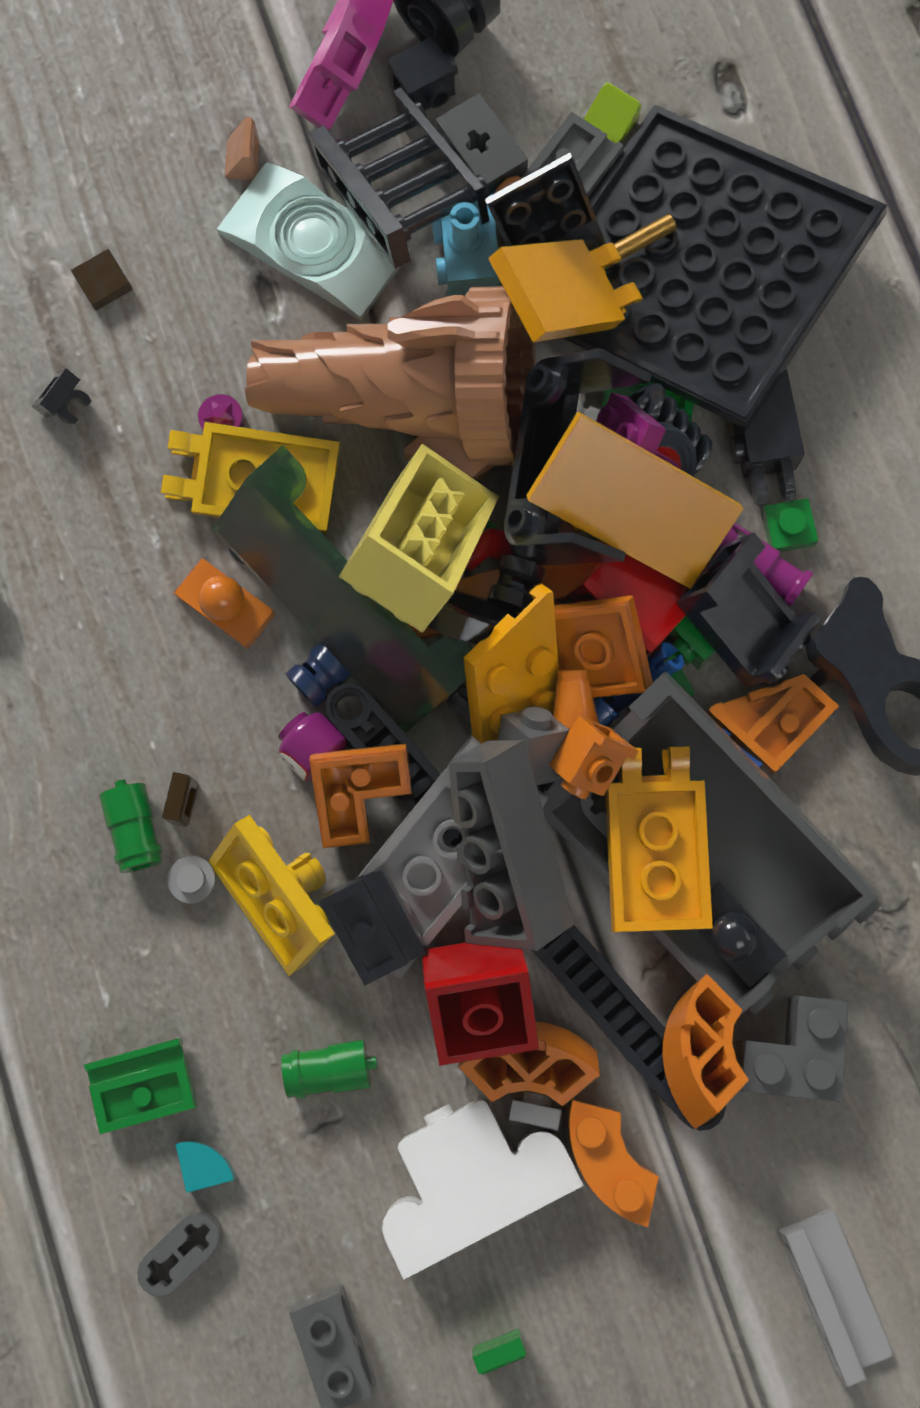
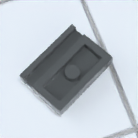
M571 112L521 178L523 179L570 153L589 198L623 151V144L619 141L616 144L609 140L606 133Z

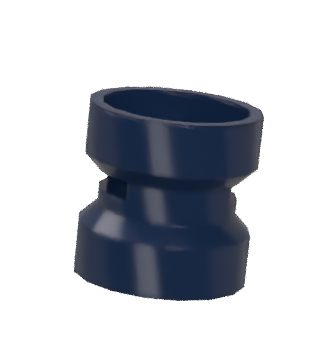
M321 643L316 644L309 651L308 659L302 665L295 664L285 673L291 683L316 708L327 699L328 690L334 685L339 686L350 677L345 667Z

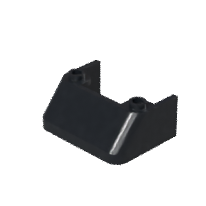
M601 348L544 358L530 369L526 378L504 521L505 536L514 556L530 560L541 566L624 562V551L573 532L559 533L561 518L528 501L526 495L576 416L579 394L650 383L651 373Z

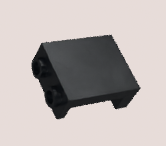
M755 532L724 544L703 569L691 589L688 588L676 602L744 687L764 681L767 684H771L783 677L789 670L787 663L795 652L808 644L811 640L809 633L820 620L814 611L800 616L795 615L754 564V560L766 547Z

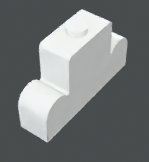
M483 1098L477 1099L454 1112L449 1103L424 1116L423 1118L427 1126L407 1135L398 1144L400 1155L422 1200H419L417 1197L408 1196L394 1202L383 1219L382 1231L387 1246L404 1280L584 1185L563 1143L556 1134L544 1129L529 1131L521 1138L517 1145L518 1149L512 1151L487 1100Z

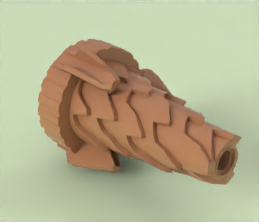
M503 286L471 287L465 296L452 295L436 299L401 317H389L388 324H346L347 332H311L302 336V339L251 340L253 355L248 361L246 373L247 386L244 388L247 403L251 407L272 414L323 417L322 423L359 424L368 428L393 430L418 436L405 447L404 455L407 461H410L421 444H424L474 480H481L495 465H514L526 378L530 369L536 364L535 343L532 342Z

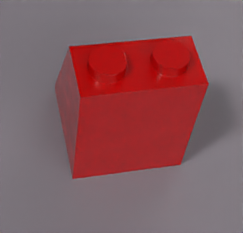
M625 553L624 562L599 563L567 595V598L572 603L633 595L645 650L648 655L685 617L686 614L676 602L688 587Z
M469 943L428 949V954L422 957L424 985L439 1066L539 1049L529 973L522 949Z

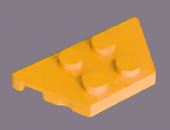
M542 584L536 586L530 592L534 600L516 618L507 614L494 627L491 635L487 639L480 641L464 657L472 736L482 744L486 741L498 740L501 718L504 714L523 711L527 707H542L553 716L556 684L558 681L557 671H559L553 591Z

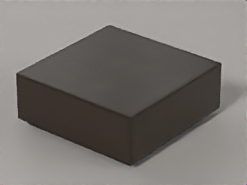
M109 249L70 270L95 311L133 290Z
M177 772L172 774L162 814V819L170 824L187 827L190 823L199 786L198 782L190 775Z

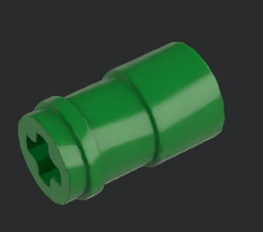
M125 779L114 782L115 788L102 792L99 798L106 827L110 830L116 854L114 856L115 864L119 866L120 873L140 871L160 864L162 862V848L157 842L152 822L154 816L146 784H127Z
M365 1040L328 1045V1048L300 1052V1049L293 1050L291 1053L283 1054L281 1057L283 1084L287 1098L297 1097V1099L306 1098V1095L332 1091L335 1094L371 1088L370 1069L378 1068L376 1056L368 1057Z

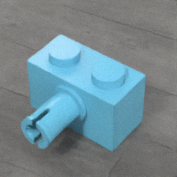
M466 202L457 204L452 208L450 215L432 223L434 245L443 244L444 257L436 258L438 285H447L448 296H465L471 287L501 286V282L488 259L498 250L495 221L489 208L490 221L483 225L479 222L478 209L473 204Z

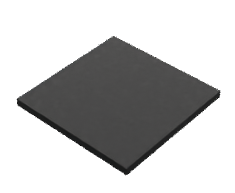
M654 104L589 201L606 244H614L667 214H670L674 219L677 230L604 270L614 290L634 282L643 297L642 301L625 307L626 313L623 314L625 317L623 322L610 330L564 337L563 339L585 350L601 348L651 373L650 382L661 384L664 389L747 429L887 213V204Z

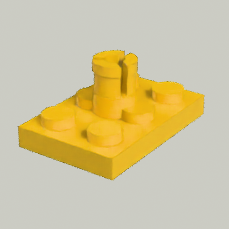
M250 815L234 823L208 862L287 975L291 976L303 968L335 934L323 909L318 905H314L307 895L326 883L324 869L315 857L311 859V854L306 852L286 865L273 848V842L268 832L258 826Z

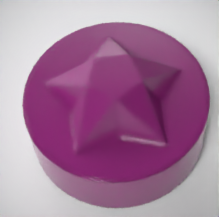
M225 394L213 395L207 398L198 410V422L202 431L204 429V422L244 427L245 418L241 406L231 396Z

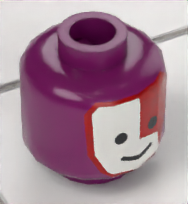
M306 712L298 714L278 735V738L282 741L279 746L280 757L304 781H312L310 755L343 751L347 749L348 741L342 733L321 713L308 715Z

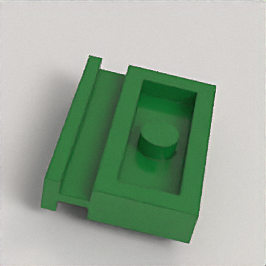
M176 1038L84 1064L85 1072L87 1071L89 1077V1090L99 1135L198 1107L188 1061L184 1055L182 1038Z

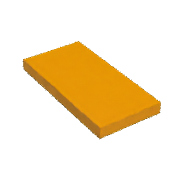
M577 412L526 495L528 501L614 548L624 551L627 555L690 589L744 509L737 501L580 412Z

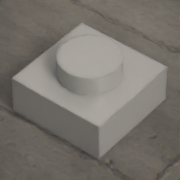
M524 1091L522 1100L512 1098L508 1118L516 1122L558 1130L562 1110L559 1107L551 1106L552 1098L549 1096Z

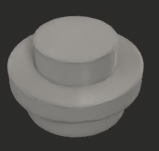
M183 857L175 862L169 871V890L181 902L188 904L202 902L211 895L215 888V871L211 864L201 857Z

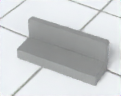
M826 1210L777 1230L836 1376L847 1387L867 1380L862 1369L890 1358L893 1352L835 1212Z

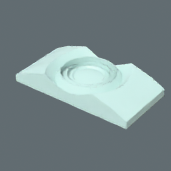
M267 162L217 228L218 234L361 322L400 268L395 269L349 208L328 197L306 177Z

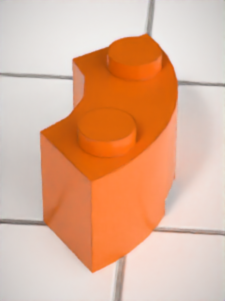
M708 974L704 975L679 999L667 1021L663 1039L664 1071L670 1091L679 1109L694 1129L717 1115L749 1080L737 1063L732 1045L734 1024L742 1009Z
M535 1021L539 1049L461 1062L458 1067L491 1102L508 1093L532 1091L547 1095L564 1106L600 1076L597 1050L580 1036L567 1029Z
M571 1099L567 1109L568 1139L574 1160L585 1181L598 1198L611 1210L633 1223L648 1227L659 1176L654 1171L636 1163L628 1154L621 1136V1113L619 1111Z

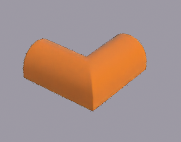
M407 744L310 755L309 761L323 848L370 843L365 799L412 794Z

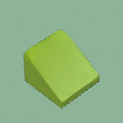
M606 82L597 94L584 120L606 133L609 140L616 144L618 141L622 143L639 121L641 103L616 86Z

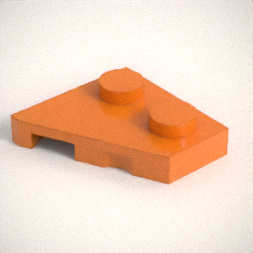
M802 674L773 687H764L738 699L723 704L722 702L715 704L707 711V714L722 729H726L731 733V737L750 755L763 763L762 766L773 775L839 705L805 674Z

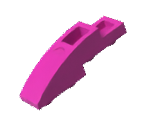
M393 0L337 1L321 32L325 37L289 108L319 128L324 125L328 131L331 130L349 92L357 90L384 30Z

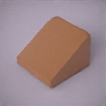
M245 117L228 138L224 174L227 179L253 180L258 174L260 140L255 121H253L252 117Z

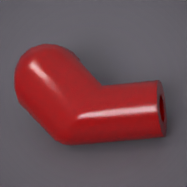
M493 528L485 530L479 538L466 569L472 571L488 557L500 560L503 554L513 555L505 532Z

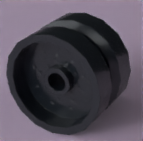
M393 0L397 12L404 23L420 42L433 36L442 51L448 49L453 58L469 45L474 39V33H481L500 13V0Z

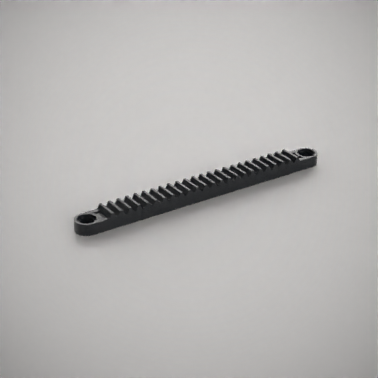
M345 683L335 687L327 697L325 704L326 713L332 724L342 733L354 749L407 744L412 794L395 797L410 813L441 774L367 690L354 683ZM346 696H355L363 703L362 713L354 720L342 719L337 714V705ZM449 829L444 833L443 838L447 844L457 845L461 842L462 835L456 829ZM573 925L538 951L531 950L677 1118L686 1126L694 1129L679 1109L666 1079L663 1063V1039L666 1028L578 928ZM726 1105L717 1115L696 1128V1130H710L717 1126L724 1117Z

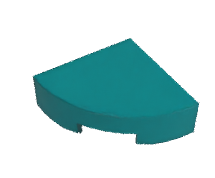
M184 1141L175 1144L186 1193L237 1179L229 1160L214 1148L197 1141Z

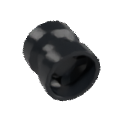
M503 554L497 567L500 573L498 582L491 585L487 600L521 613L534 600L530 592L536 585L542 583L546 569L530 560Z

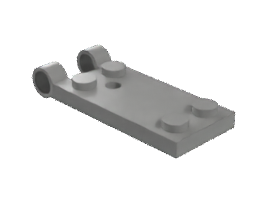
M473 736L470 737L452 760L482 743ZM449 765L358 875V877L376 870L377 867L384 866L427 946L462 905L461 889L467 886L465 865L458 863L457 845H449L443 838L444 833L449 829H456L462 835V827L454 822ZM538 789L542 807H544L548 796ZM417 958L409 961L408 965L391 973L400 979Z

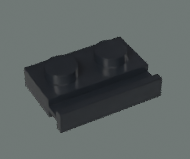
M383 865L320 896L318 902L364 986L408 965L409 961L419 956L422 958L428 954L427 945Z

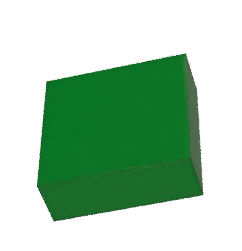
M519 1328L473 1346L472 1358L478 1374L482 1375L524 1359L526 1355L525 1343Z

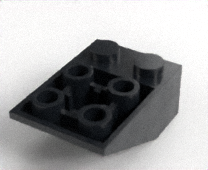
M570 153L485 199L506 247L583 239L588 250L592 251L606 244Z

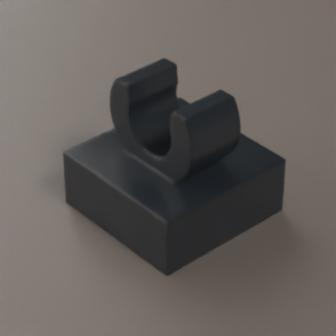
M65 368L54 375L32 405V408L46 418L57 413L61 421L72 425L78 419L70 414L67 409L69 400L75 399L83 406H88L91 403V399L85 392L74 390L81 379Z

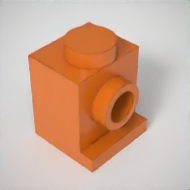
M578 715L549 766L564 779L561 786L576 797L586 800L590 792L604 796L627 757L634 759L639 751L611 728Z

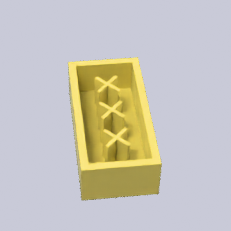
M421 444L393 484L339 577L348 582L360 594L370 597L391 611L400 621L409 623L423 633L454 593L499 496L427 446Z

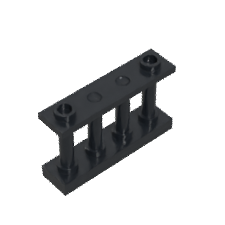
M401 87L393 91L398 115L346 141H343L341 138L335 140L324 125L308 133L319 169L395 269L411 261L407 241L411 240V234L450 215L452 208L462 202L473 204L479 211V222L483 225L490 221L485 201L486 198L490 197V191L484 178L480 174L474 176L428 121L421 103L417 100L413 102ZM405 131L413 140L364 166L361 163L354 165L351 158ZM424 156L433 164L432 167L384 191L380 188L374 190L371 187L372 182ZM444 181L454 190V192L404 217L400 214L394 216L391 213L390 208Z

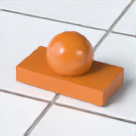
M203 558L174 592L178 599L247 650L276 615L274 610L241 587L236 580L226 576Z

